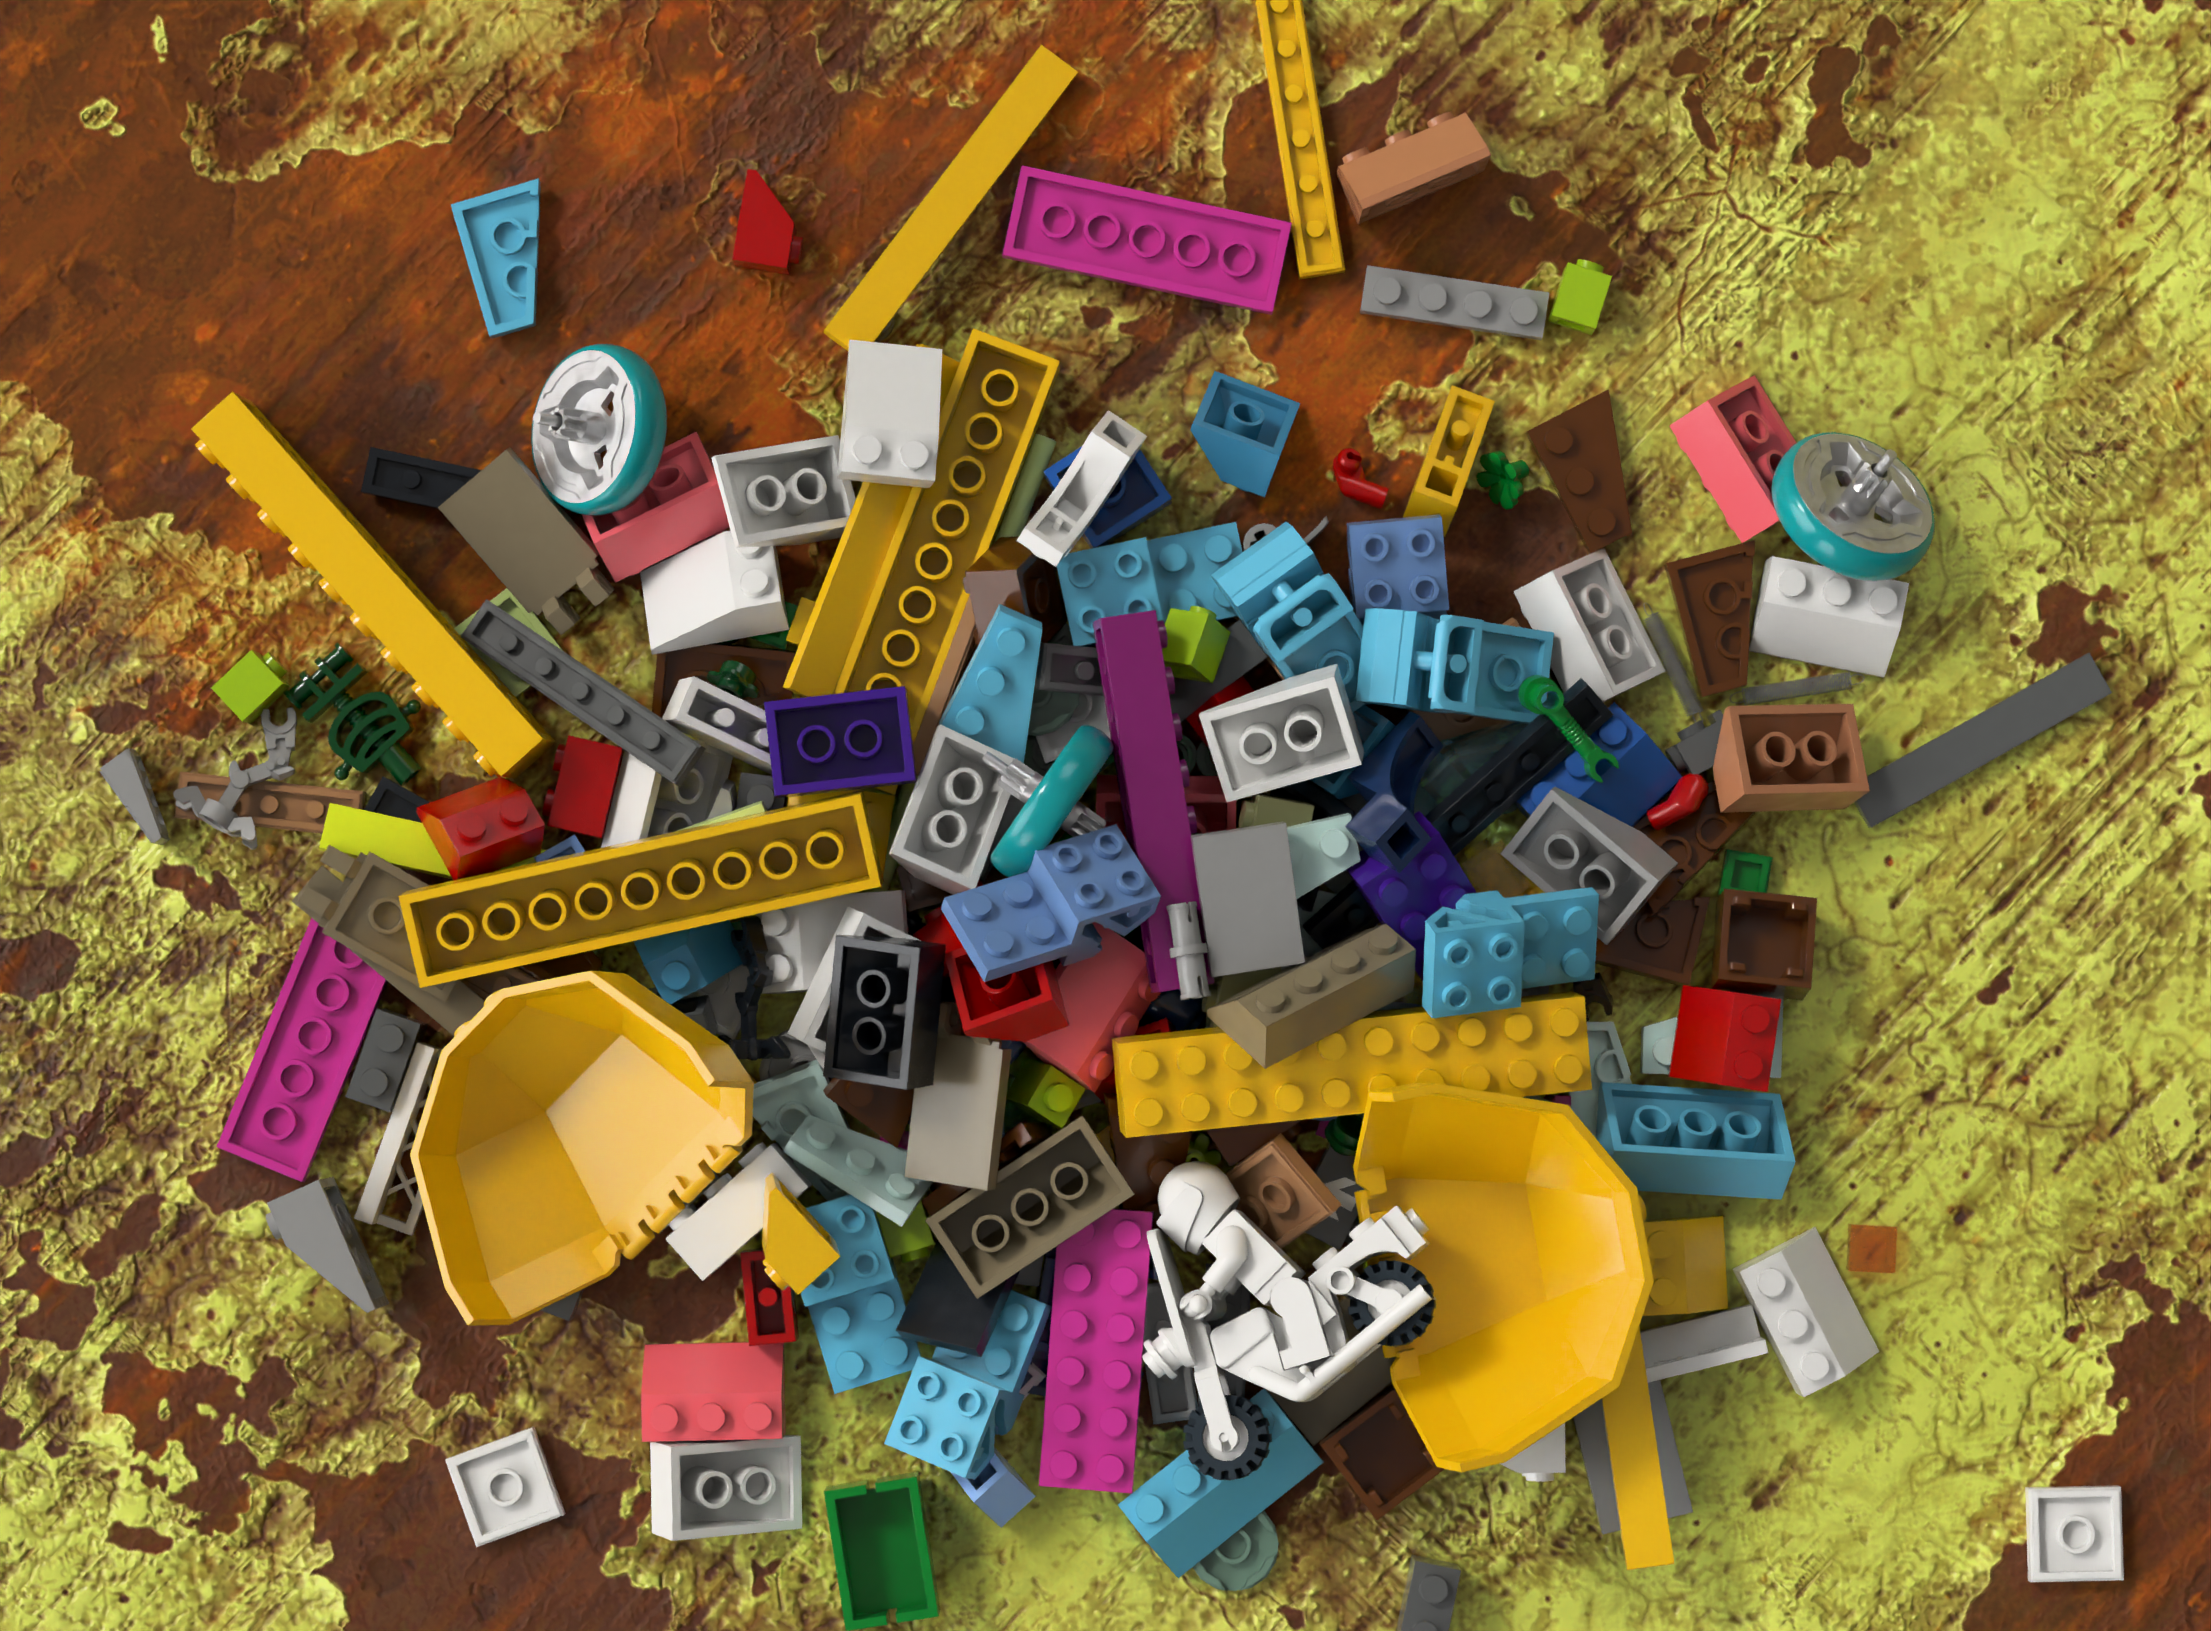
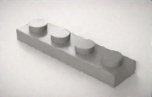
M1367 265L1360 313L1542 340L1549 292Z

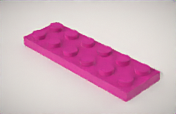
M1021 166L1002 257L1272 315L1292 223Z
M313 918L309 922L216 1146L300 1182H305L388 982L345 945L322 933L324 928L319 926V923Z
M1113 1208L1056 1246L1039 1486L1133 1493L1151 1254L1147 1231L1152 1230L1153 1211Z

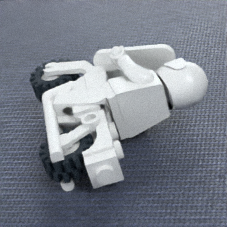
M1201 1161L1186 1162L1176 1166L1166 1175L1159 1187L1158 1206L1161 1216L1156 1224L1162 1230L1153 1229L1147 1231V1239L1172 1328H1161L1158 1330L1159 1336L1155 1340L1147 1339L1143 1343L1147 1352L1142 1358L1158 1378L1166 1374L1173 1380L1178 1376L1176 1370L1181 1366L1194 1368L1195 1383L1201 1403L1188 1416L1190 1419L1188 1424L1184 1426L1183 1433H1186V1441H1183L1184 1449H1187L1190 1455L1188 1459L1199 1468L1198 1471L1217 1480L1244 1478L1262 1465V1461L1264 1458H1267L1270 1451L1268 1447L1269 1442H1272V1434L1269 1433L1268 1426L1270 1424L1268 1419L1263 1416L1261 1408L1251 1403L1249 1399L1231 1395L1224 1370L1289 1400L1309 1402L1320 1396L1381 1345H1406L1426 1332L1425 1329L1432 1323L1434 1318L1433 1311L1436 1308L1437 1299L1433 1295L1432 1285L1421 1271L1412 1265L1395 1260H1385L1369 1265L1363 1269L1364 1272L1361 1275L1355 1271L1358 1266L1367 1260L1385 1253H1397L1405 1259L1412 1260L1430 1244L1423 1236L1430 1229L1413 1208L1405 1213L1401 1207L1396 1205L1376 1223L1371 1217L1364 1220L1349 1233V1236L1353 1239L1349 1245L1340 1252L1335 1247H1332L1313 1262L1312 1265L1317 1271L1309 1276V1281L1301 1279L1306 1273L1242 1211L1236 1210L1240 1197L1228 1177L1217 1166ZM1167 1235L1184 1252L1189 1251L1199 1255L1207 1248L1216 1257V1261L1202 1278L1206 1283L1199 1290H1194L1187 1294L1184 1293ZM1242 1284L1263 1305L1272 1306L1275 1312L1280 1315L1277 1316L1264 1307H1257L1216 1327L1212 1331L1207 1322L1220 1319L1225 1315L1227 1310L1226 1296L1229 1293L1234 1295ZM1336 1294L1348 1296V1299H1350L1349 1315L1352 1316L1356 1329L1360 1331L1351 1340L1349 1339L1343 1318L1344 1314Z

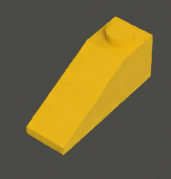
M1453 385L1451 386L1403 518L1440 514L1443 524V536L1445 537L1460 502L1495 403L1494 400Z

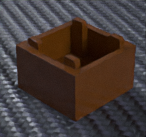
M1019 536L1000 537L965 571L966 576L963 578L965 592L970 594L977 628L973 632L977 646L999 604L1042 622V643H1047L1068 621L1057 566L1055 567L1045 559L1035 556L1030 549L1017 541Z
M1724 889L1716 902L1710 989L1763 997L1803 1000L1812 987L1817 898Z
M1392 1385L1353 1413L1319 1441L1320 1446L1376 1520L1444 1470L1435 1465Z

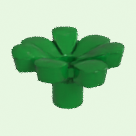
M1502 451L1482 455L1480 463L1486 471L1476 475L1479 486H1491L1489 497L1493 503L1498 504L1500 502L1506 510L1513 508L1518 503V498L1524 493V486L1520 480L1529 475L1528 465L1523 460L1509 463L1505 453Z

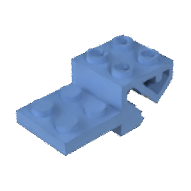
M1440 514L1347 523L1350 602L1354 608L1353 612L1363 626L1365 609L1370 608L1416 611L1435 619H1440V615H1447L1446 610H1449L1443 524Z
M1117 824L1047 845L1043 850H1035L1032 864L1027 872L944 897L941 910L981 978L986 982L1055 959H1059L1063 966H1067L1094 957L1102 950L1100 943L1102 938L1094 927L1093 922L1126 936L1155 913L1161 895Z

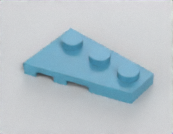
M539 178L451 204L491 339L536 326L541 181Z
M999 604L939 721V725L952 729L1024 763L1042 636V622Z

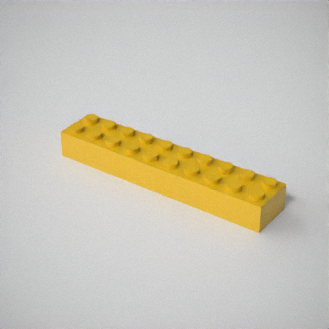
M974 328L940 413L935 482L930 488L912 487L833 693L839 694L905 686L913 744L970 595L964 590L963 578L966 576L965 571L994 544L1060 371L1059 360ZM901 785L874 787V789L897 797Z
M232 391L191 428L200 439L195 446L202 455L213 465L217 463L222 469L226 468L231 473L226 478V481L244 500L248 498L251 502L258 503L262 509L256 514L274 534L279 532L284 538L287 536L291 540L292 544L287 549L294 558L306 569L310 567L314 572L318 571L324 577L318 582L321 588L336 603L340 601L343 605L350 606L354 611L349 617L353 624L367 638L372 636L375 640L379 639L383 643L385 648L380 653L397 672L402 670L405 674L409 673L416 680L411 686L414 692L429 707L433 705L437 709L439 707L447 715L442 720L443 724L460 742L464 739L467 743L471 742L478 751L473 757L490 776L495 774L497 777L502 776L516 779L556 743L551 735L509 691V688L467 641L461 638L450 622L252 401Z
M861 790L412 889L398 897L419 987L423 988L882 886L884 880L864 792Z
M1574 991L1521 996V1007L1440 1018H1431L1422 1006L1374 1011L1266 1069L1220 1027L1112 1038L1120 1132L1126 1138L1362 1114L1365 1112L1369 1092L1409 1083H1438L1517 1097L1592 1090L1585 997Z

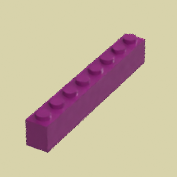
M1156 610L1104 617L1092 623L1110 737L1114 745L1113 756L1126 839L1161 895L1155 913L1140 924L1150 991L1155 993L1180 989L1176 958L1171 959L1169 949L1174 948L1169 913L1166 906L1184 902L1188 904V902L1196 901L1202 943H1205L1191 842V834H1196L1197 822L1193 807L1186 805L1184 788L1189 787V771L1185 759L1179 760L1176 742L1182 740V726L1178 713H1172L1169 695L1175 693V682L1171 667L1164 666L1162 648H1167V631L1164 621H1157ZM1206 953L1204 954L1208 984H1213L1214 977H1211L1209 974Z

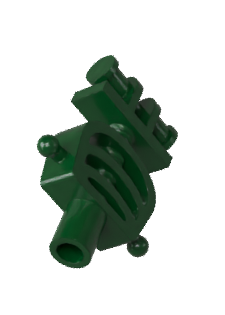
M337 642L334 645L336 648L324 659L319 656L314 660L319 669L310 676L303 670L299 674L301 680L290 690L286 689L283 693L299 710L303 707L302 703L313 693L316 694L319 699L302 714L310 723L318 719L332 705L334 708H337V712H340L334 719L328 734L330 748L345 760L341 766L335 769L334 775L338 780L347 779L352 767L366 774L380 762L394 779L403 786L422 769L417 761L400 744L414 730L407 717L418 713L421 710V704L418 700L413 699L405 707L401 708L392 696L383 692L367 693L353 700V697H349L350 694L346 692L367 673V670L357 663L340 678L336 672L348 661L351 663L354 658ZM325 676L334 683L327 692L318 684ZM381 701L387 704V708L376 710L371 714H366L365 710L362 711V707L372 702ZM391 716L396 718V721L382 728H379V725H375L385 718ZM350 722L349 725H353V730L347 736L343 747L341 733L345 724ZM362 737L366 742L360 748L357 756H355V748Z

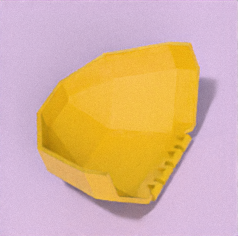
M590 970L498 990L484 1001V1007L472 1020L465 1022L457 1028L454 1038L441 1050L410 1157L444 1287L468 1326L510 1325L610 1276L620 1266L621 1253L630 1260L634 1259L655 1238L654 1232L660 1233L685 1208L683 1201L685 1203L692 1202L715 1179L714 1172L721 1173L743 1151L742 1145L752 1136L754 1082L730 1046L625 973Z
M1409 1083L1369 1092L1353 1164L1356 1184L1364 1189L1354 1192L1359 1223H1362L1369 1217L1376 1223L1396 1205L1401 1207L1405 1213L1413 1208L1430 1229L1423 1235L1430 1244L1412 1260L1405 1259L1397 1253H1385L1367 1260V1267L1385 1260H1395L1412 1265L1426 1276L1427 1281L1434 1290L1433 1295L1437 1299L1432 1323L1427 1326L1426 1332L1421 1337H1417L1413 1342L1406 1345H1382L1384 1358L1396 1357L1390 1366L1392 1384L1437 1467L1462 1473L1507 1462L1620 1386L1654 1283L1652 1269L1655 1265V1256L1650 1243L1646 1240L1643 1224L1647 1215L1645 1203L1642 1197L1638 1195L1637 1187L1569 1105L1438 1083Z

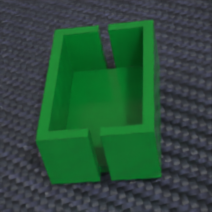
M919 1471L877 1478L875 1488L869 1487L868 1480L827 1486L824 1490L845 1630L851 1631L888 1625L890 1619L889 1609L897 1608L895 1613L897 1623L938 1617L941 1609Z

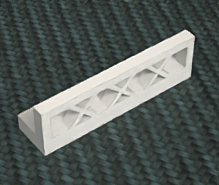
M417 1042L354 1219L371 1225L377 1223L411 1236L414 1235L423 1210V1203L419 1188L415 1195L411 1184L417 1182L416 1177L408 1180L400 1162L403 1153L413 1146L414 1141L409 1144L407 1142L412 1128L415 1135L417 1133L419 1125L416 1117L419 1109L425 1106L427 1099L423 1100L427 1086L431 1087L433 1080L431 1075L436 1061L440 1057L442 1048L425 1042ZM396 1173H398L402 1183L391 1188ZM405 1188L412 1203L407 1222L382 1214L388 1195Z
M1751 1304L1640 1331L1648 1383L1768 1353L1766 1340L1760 1337Z

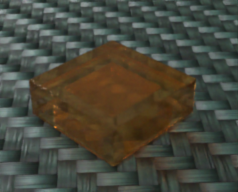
M1848 1224L1846 1270L1895 1273L1897 1227Z

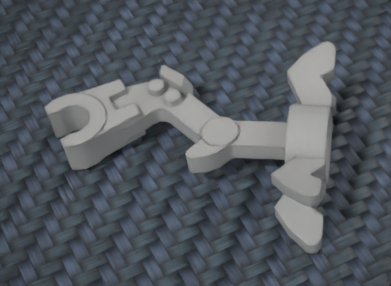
M293 707L287 708L288 720L282 726H275L270 722L269 709H263L261 722L269 755L268 761L241 771L237 762L233 760L229 766L231 781L218 802L207 798L205 801L198 786H186L174 791L173 795L176 799V806L184 811L192 808L196 817L231 837H241L243 845L251 850H255L258 845L252 817H238L233 812V809L249 786L271 778L281 781L295 773V769L289 766L291 752L295 751L297 717Z

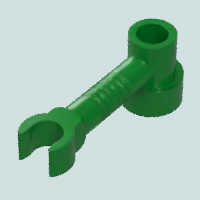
M1532 675L1522 682L1518 694L1522 706L1535 714H1545L1552 720L1580 754L1581 759L1584 761V770L1590 778L1603 783V780L1595 770L1597 762L1601 759H1606L1611 766L1619 769L1617 759L1612 754L1601 750L1563 705V693L1553 680L1542 675ZM1548 691V698L1542 703V696Z

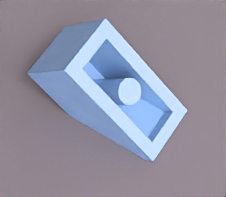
M995 1447L994 1456L975 1480L967 1479L951 1472L970 1499L1001 1528L1036 1497L1016 1470Z

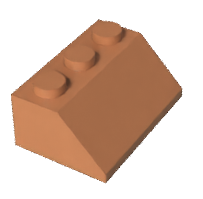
M1452 111L1446 112L1427 122L1429 128L1412 135L1410 129H1407L1385 139L1386 146L1370 153L1368 148L1365 147L1342 158L1344 164L1338 166L1336 175L1357 224H1361L1483 172L1491 157V153L1468 115L1463 113L1454 117Z
M1853 704L1728 706L1725 708L1713 764L1720 813L1846 809L1870 791Z

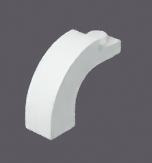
M1108 410L1091 431L1071 466L1049 498L1025 526L1017 541L1030 549L1035 556L1045 559L1056 567L1063 557L1070 553L1096 517L1147 436Z

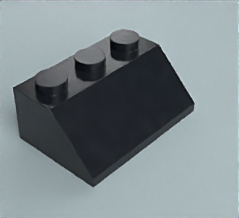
M836 935L823 1076L904 1090L933 1085L946 944L906 938Z

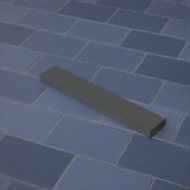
M487 599L461 635L462 639L678 787L682 785L706 750L702 745Z
M2087 653L1868 775L1870 791L1854 803L1868 828H1871L2112 692L2090 653Z

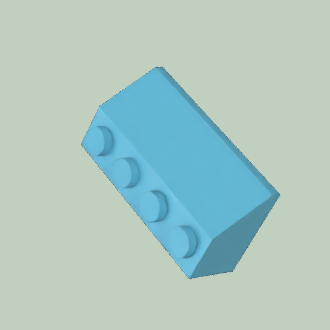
M1601 1082L1596 1139L1637 1187V1191L1782 1200L1796 1161L1780 1094Z
M1262 1389L1250 1399L1251 1403L1261 1408L1263 1416L1268 1419L1270 1424L1268 1426L1269 1433L1272 1434V1442H1269L1268 1450H1270L1267 1458H1264L1261 1463L1262 1465L1256 1471L1250 1473L1249 1476L1235 1480L1213 1479V1477L1198 1471L1199 1468L1188 1459L1190 1455L1188 1450H1186L1118 1504L1144 1540L1178 1578L1324 1463L1266 1389Z

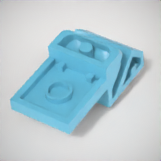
M1236 522L1146 540V537L1072 552L1063 557L1057 565V571L1073 646L1095 647L1096 642L1092 622L1104 617L1156 610L1157 621L1163 620L1165 624L1170 608L1189 611L1191 606L1203 607L1214 612L1217 615V621L1238 617L1210 576L1242 553Z
M1284 522L1210 575L1239 619L1264 653L1271 658L1284 679L1338 664L1352 713L1365 704L1355 702L1363 625L1353 612L1354 608L1329 573H1323L1314 552L1292 525Z
M1383 608L1365 609L1355 702L1431 713H1456L1530 724L1540 714H1535L1522 706L1518 695L1519 688L1522 682L1532 675H1542L1549 678L1554 632L1489 623L1481 619L1455 615H1440V619H1435L1416 611ZM1547 692L1542 696V703L1547 700Z
M1592 887L1504 898L1498 890L1464 894L1456 903V909L1442 906L1425 921L1422 1007L1431 1018L1521 1007V992L1524 988L1595 979L1599 894Z
M850 1194L807 1207L806 1209L835 1239L841 1256L801 1292L804 1306H808L834 1394L913 1370L918 1356L922 1355L917 1341L902 1338L896 1331L906 1309V1303L898 1281L893 1258L889 1256L876 1211Z
M1011 1290L982 1357L936 1346L932 1359L918 1356L884 1444L961 1477L975 1480L994 1456L995 1434L1005 1435L1014 1425L1025 1396L1019 1392L1052 1306Z

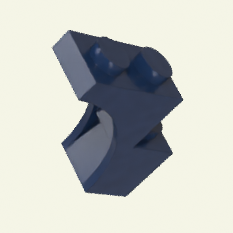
M1411 711L1362 761V765L1357 766L1347 777L1367 801V804L1345 827L1369 857L1399 873L1431 840L1430 836L1415 819L1414 800L1424 772L1434 757L1444 747L1422 717Z

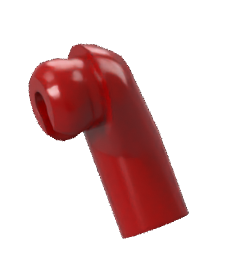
M1352 448L1341 450L1333 460L1332 469L1340 492L1350 499L1382 509L1389 488L1366 480L1361 465L1362 457L1357 450Z
M1692 773L1680 778L1668 800L1647 811L1648 819L1653 828L1659 831L1696 812L1708 794L1709 786L1707 781L1701 775Z

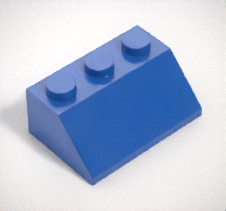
M1614 702L1608 708L1613 713V716L1596 730L1590 738L1601 750L1612 754L1617 759L1619 769L1611 766L1606 759L1599 760L1595 770L1603 780V783L1598 782L1586 774L1584 761L1581 759L1580 754L1574 750L1518 799L1516 804L1519 811L1528 819L1553 787H1557L1623 823L1634 827L1647 815L1648 810L1655 807L1674 789L1682 775L1648 734Z

